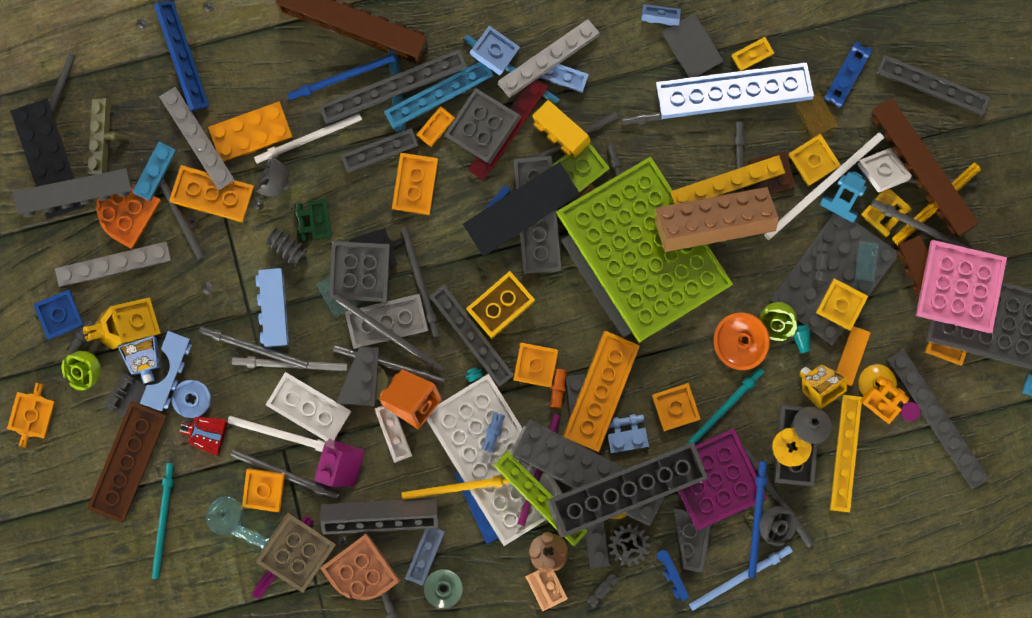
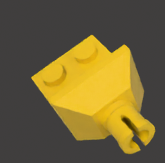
M150 297L110 306L101 313L95 325L83 327V334H88V336H85L87 342L99 338L100 342L112 350L124 343L161 334Z

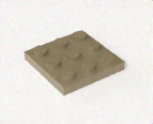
M287 513L254 561L303 593L336 544L295 516Z

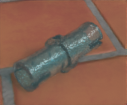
M237 524L233 531L234 536L248 541L247 543L250 545L254 544L261 548L269 540L258 534V531H252L240 524Z

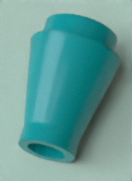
M807 324L797 325L793 337L799 352L811 351L810 328H808Z

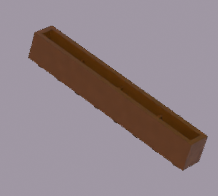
M889 98L872 109L873 116H871L873 123L882 128L883 132L881 133L887 142L891 141L894 146L892 149L896 156L902 157L904 160L903 165L915 176L914 181L919 188H923L926 192L925 197L930 204L934 203L937 208L935 211L941 220L944 219L948 224L946 227L949 233L959 238L975 228L979 222L893 98Z

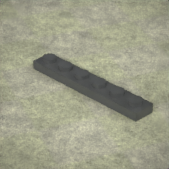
M883 55L876 74L980 116L984 115L991 98L886 55Z
M445 285L429 296L498 387H501L514 377V374Z

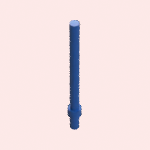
M390 54L311 85L305 84L300 86V89L287 93L288 98L293 100L303 95L304 97L312 94L311 92L396 61L395 56Z
M759 461V471L755 481L757 491L748 577L756 578L760 540L759 524L762 517L764 489L767 486L768 479L766 477V461Z

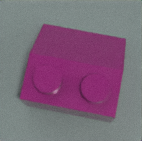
M328 439L323 447L314 481L332 487L355 486L365 450Z

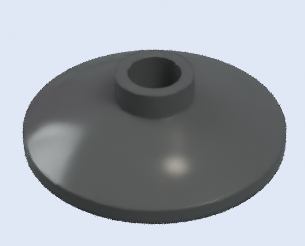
M803 408L795 415L793 420L795 433L806 443H822L831 434V420L819 408ZM811 421H815L817 425H813Z

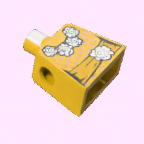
M820 365L812 371L807 367L800 371L802 391L819 409H822L847 392V377L824 365Z

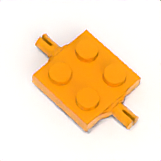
M36 383L33 394L20 392L16 394L7 429L16 431L21 435L18 445L20 447L27 448L29 437L46 439L56 402L41 396L43 384Z

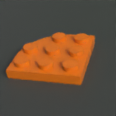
M133 190L129 191L130 195L123 197L113 194L110 195L111 199L100 201L97 198L96 211L99 223L110 237L132 250L162 201L153 196L150 202L134 194Z

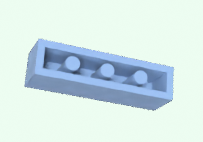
M282 268L258 270L259 275H256V286L260 287V294H257L258 306H261L262 312L259 313V324L263 325V332H260L261 344H264L266 348L289 346L284 270Z

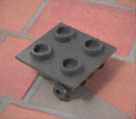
M123 373L104 406L124 417L131 401L140 404L146 385Z

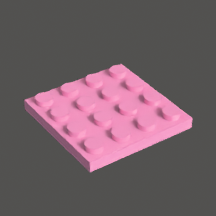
M931 240L916 316L992 333L1007 257Z

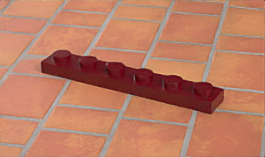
M535 80L522 90L510 108L519 114L521 119L491 164L489 165L477 157L468 169L470 173L485 181L548 89V86L539 80Z

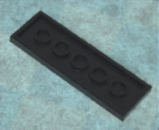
M558 162L463 223V226L481 254L485 256L579 196L580 193L562 164Z

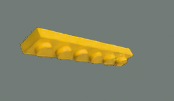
M778 155L670 191L674 204L717 197L784 175L785 170Z
M842 395L830 510L850 512L862 405L860 401L862 397Z

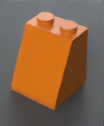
M403 369L393 377L392 383L381 392L379 398L384 408L418 430L442 400L434 383Z

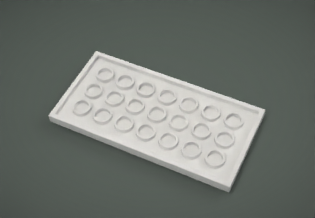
M489 374L438 404L427 418L428 424L464 482L490 479L496 475L503 477L493 464L505 451L511 453L522 427ZM493 412H497L498 414L505 415L500 429L501 435L497 438L494 451L491 453L489 450L485 451L481 448L487 435L486 429L490 426ZM517 460L532 476L534 475V468ZM542 473L539 483L553 497L562 494L555 480ZM511 483L503 484L502 487L489 486L470 489L471 494L503 546L547 520L531 505L525 526L517 524L526 498Z

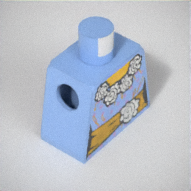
M151 336L118 346L131 375L141 374L143 384L155 381L152 370L160 368L157 337Z

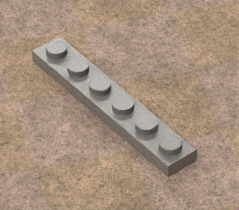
M587 19L500 79L498 85L511 98L599 37L600 32Z
M174 87L159 96L217 189L221 190L234 182L233 176L189 110L177 88Z
M163 242L55 268L58 285L61 288L169 262L172 259L168 242Z

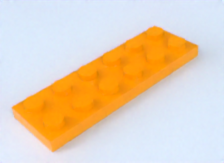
M603 331L563 437L596 453L599 452L640 345L610 332Z

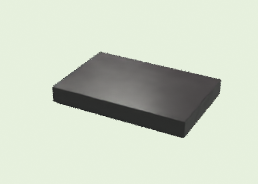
M695 13L681 20L679 26L672 25L662 31L663 37L688 78L699 77L723 63V59Z

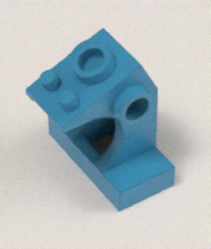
M848 172L846 175L842 174L837 183L840 185V188L832 199L824 194L820 205L854 223L858 212L851 209L856 198L858 196L861 197L867 187L864 184L866 181L857 172ZM844 188L854 193L849 202L840 198Z

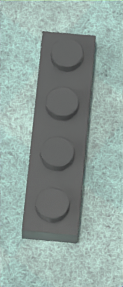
M410 128L341 155L347 173H351L419 146L413 130Z

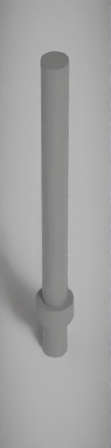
M248 356V358L232 357V365H244L247 368L262 366L304 369L280 360L256 359L255 356ZM309 362L307 369L347 371L348 364Z

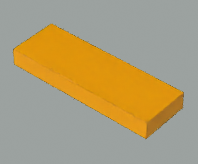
M855 326L850 330L836 372L847 377V385L850 387L853 385L871 333Z

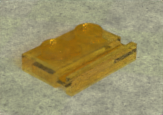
M820 92L814 94L812 100L800 101L794 105L812 138L838 125Z

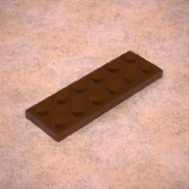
M134 401L130 402L87 509L118 522H125L168 415Z

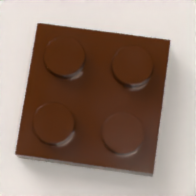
M786 151L748 161L749 165L779 155L785 170L784 175L754 184L755 189L767 187L769 193L774 194L795 188Z

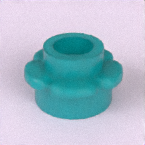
M477 367L468 370L465 379L468 380L469 384L476 382L483 377L482 370H478Z

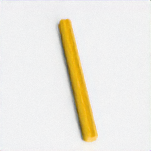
M976 163L969 166L952 182L956 191L958 192L981 171V168ZM929 203L913 219L924 223L936 212L937 208L934 203ZM907 224L892 237V241L898 246L917 229Z

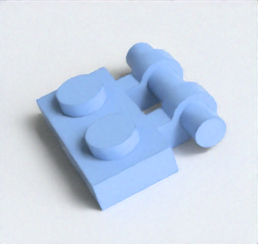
M632 414L626 418H612L608 428L614 427L615 433L607 434L611 453L649 447L646 428L638 429L637 423L644 422L643 415L636 416ZM631 424L632 430L621 432L620 426Z

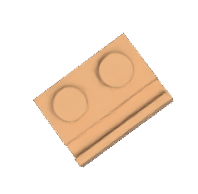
M537 570L525 576L542 612L568 599L553 570L547 572Z

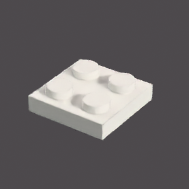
M891 148L863 158L858 162L859 168L878 193L909 181L912 176Z

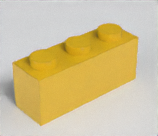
M549 100L532 115L535 122L534 126L541 132L544 130L548 134L547 137L554 144L556 142L562 146L561 150L568 156L571 154L576 158L591 143L589 135Z

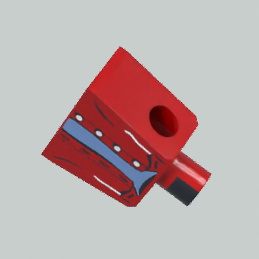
M195 417L193 424L182 422L180 433L190 435L189 444L219 456L228 420Z

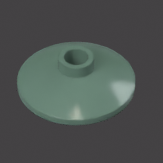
M437 570L431 573L425 581V597L431 605L437 608L452 607L462 596V582L458 575L450 570ZM441 585L447 586L446 592L440 591Z

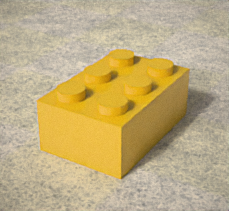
M509 271L468 306L466 310L487 335L493 339L535 303V299Z

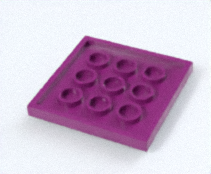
M735 429L695 446L708 479L678 491L697 531L755 505L757 491L755 481L757 475ZM765 492L763 501L768 499Z

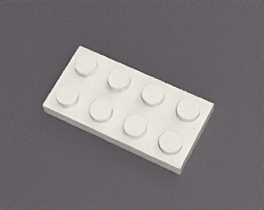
M286 372L266 403V406L325 441L336 439L352 412Z

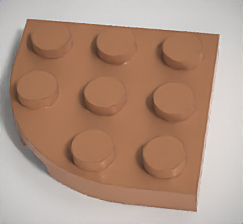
M368 534L363 535L320 568L339 593L357 600H369L379 597L400 582V579Z

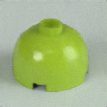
M783 302L771 303L760 314L759 319L766 326L771 340L784 341L787 337L795 334L797 314L788 304Z
M77 351L68 355L62 361L61 369L64 378L67 377L70 381L68 384L77 390H86L93 386L100 377V363L90 352Z

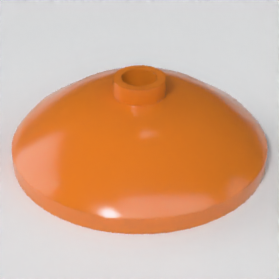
M739 312L725 317L718 324L714 334V347L720 360L730 368L749 370L761 364L766 358L770 348V336L766 326L759 318L749 313ZM744 337L748 338V343L744 342Z

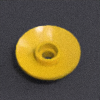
M880 364L865 368L858 379V387L862 396L872 386L877 390L880 388L875 384L879 376L889 379L893 382V386L897 387V380L892 370ZM888 391L885 396L890 399L892 394Z

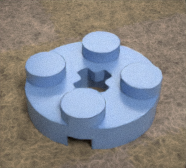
M186 380L175 388L172 396V405L178 414L186 418L200 417L211 406V394L206 385L201 382ZM189 394L196 396L197 399H195L194 404L191 402L187 403Z

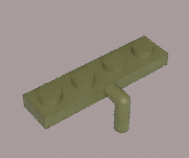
M92 99L88 175L107 172L109 140L125 143L129 141L128 135L109 132L111 99Z

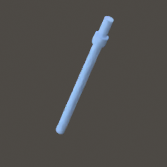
M788 545L776 553L774 551L769 554L768 558L757 564L756 573L771 564L779 563L780 559L792 553L793 551ZM749 569L691 602L689 606L692 611L748 579Z

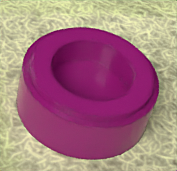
M907 402L900 408V415L906 421H914L920 415V408L914 402Z

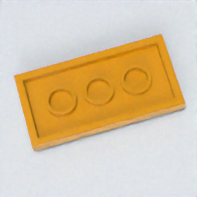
M280 101L208 127L216 151L223 162L293 138Z
M181 165L169 201L243 223L254 191V185L235 180L221 190H218L207 172Z

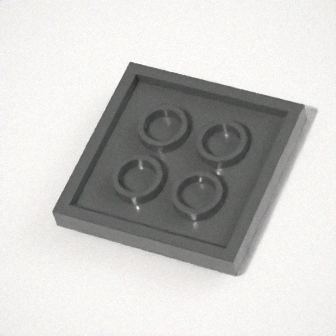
M475 88L444 136L490 165L521 119V116Z
M332 241L329 299H337L340 295L346 300L387 302L390 244Z

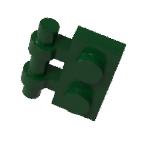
M327 199L307 202V210H303L302 203L295 204L296 212H294V216L297 218L298 229L296 230L297 235L300 237V242L308 241V233H312L313 240L332 237ZM306 216L310 217L311 226L309 227L305 226L304 217Z

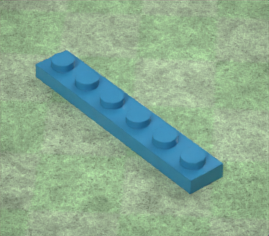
M478 62L385 110L384 113L394 129L493 78L494 75L490 68Z

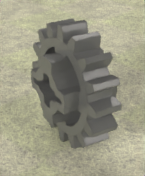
M630 524L627 525V529L620 526L621 531L614 530L616 536H610V539L613 541V543L608 544V547H613L610 554H616L614 560L621 559V565L625 561L629 567L633 561L636 565H639L638 559L644 561L643 554H649L646 550V547L651 546V544L646 543L649 536L643 537L645 531H637V525L634 529H631ZM630 532L629 537L619 538L623 533ZM637 535L640 537L642 541V546H639L637 544ZM630 540H632V544L635 545V547H637L638 549L630 548L629 551H627V547L624 544H622L621 541L629 542ZM616 544L621 545L622 555L618 553ZM635 551L639 553L634 558H628Z

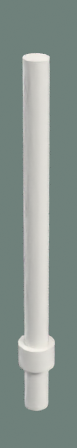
M359 113L277 148H269L267 152L255 156L254 159L258 164L271 157L277 158L279 157L278 155L361 121L362 118Z
M233 416L228 418L229 424L313 447L316 451L322 452L326 441L320 439L316 441Z

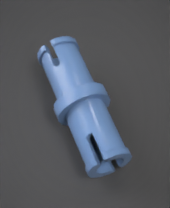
M493 412L490 426L486 429L487 435L481 448L482 450H489V452L493 453L497 438L501 435L500 429L505 415Z

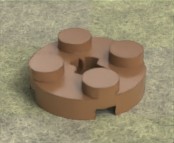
M551 532L543 533V535L535 538L530 545L529 554L531 562L538 570L543 572L561 569L568 559L566 542L563 538ZM546 549H552V553H554L552 556L544 555Z

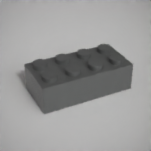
M780 405L777 433L786 428H794L793 420L795 415L806 407ZM811 421L813 425H817L815 421ZM795 442L787 444L786 446L789 448L790 453H792L793 450H797ZM811 444L812 451L808 460L799 466L788 467L779 463L775 458L772 483L814 486L818 444Z

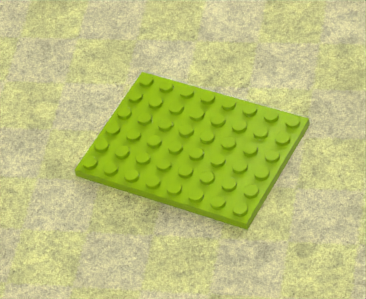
M651 156L556 212L639 343L733 285L707 244L668 252L664 251L655 224V213L658 207L674 205L670 191L673 190Z

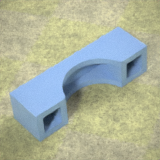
M170 331L167 332L161 351L169 360L170 369L168 375L163 381L146 386L140 401L141 405L162 412L163 408H168L171 398H168L170 390H175L178 380H175L177 372H182L185 362H182L184 354H189L192 346L189 344L190 339Z

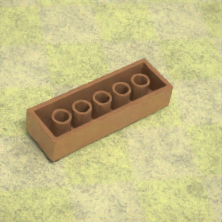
M767 187L658 207L655 213V224L665 252L776 231L779 219Z

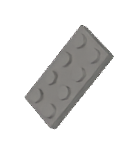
M420 294L359 308L401 338L428 332ZM345 311L353 349L391 341L350 311Z

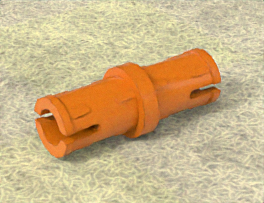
M555 369L554 382L550 389L552 390L550 408L562 409L563 394L566 391V370Z

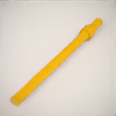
M496 475L490 479L402 492V499L406 500L489 486L502 487L503 484L510 482L504 476Z

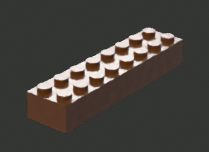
M276 0L275 2L281 13L386 53L391 51V48L395 49L394 53L397 54V57L417 65L421 64L428 46L427 38L422 31L416 29L413 31L406 29L407 26L396 22V24H393L383 16H378L377 18L372 16L371 12L360 9L359 11L353 9L354 6L346 2L342 4L335 2L336 0Z

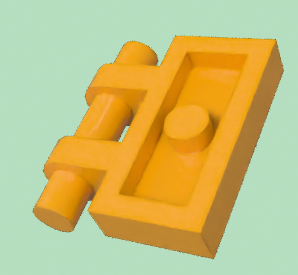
M879 376L877 383L881 385L880 388L877 390L872 386L860 401L890 424L901 411L897 404L900 401L905 404L909 398L902 389H897L893 386L892 381ZM888 391L892 394L890 400L885 396Z

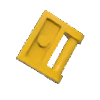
M890 188L881 191L875 198L885 205L895 206L897 204L900 207L898 211L903 214H908L912 210ZM870 205L861 214L885 238L888 237L889 231L899 221L892 217L883 226L880 222L886 215Z

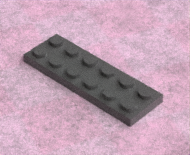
M552 156L513 159L516 189L552 167ZM557 210L520 233L524 274L562 271Z

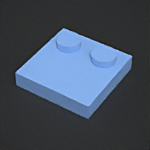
M488 26L469 54L498 75H501L520 47L491 26Z

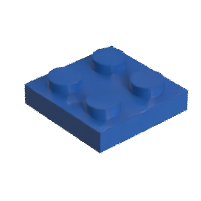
M66 290L33 304L48 340L84 326L71 290Z

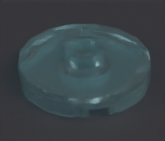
M227 496L219 497L208 507L206 523L214 533L230 535L241 526L244 510L241 504L234 498Z

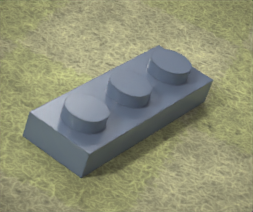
M438 528L424 530L405 579L422 586L424 585L445 531Z

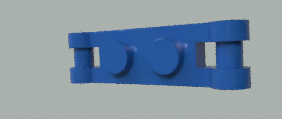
M855 41L823 99L827 102L835 103V106L841 108L873 50L869 47L861 46V43ZM856 52L863 55L861 59L854 56ZM834 91L841 93L840 97L834 95Z

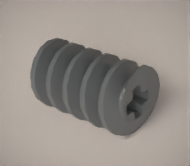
M277 228L274 229L267 237L265 244H271L270 248L272 250L277 249L276 253L278 255L283 253L282 258L284 260L288 259L290 265L295 263L294 267H296L305 257L308 248L306 247L301 250L302 243L300 242L295 245L296 238L289 240L290 233L283 235L284 228L279 231Z

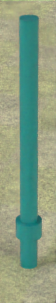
M758 367L749 378L746 377L737 391L687 443L694 442L696 445L748 389L751 390L755 386V382L764 371Z
M166 463L165 478H162L163 493L152 579H159L170 492L174 484V479H172L173 463Z

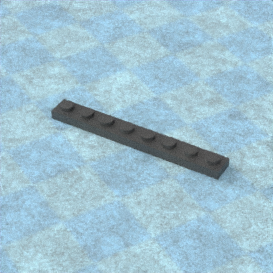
M458 49L322 104L319 108L325 123L328 125L466 69L467 65L461 50Z
M902 349L888 358L887 362L914 403L919 406L920 412L971 489L987 481L989 477L905 350Z

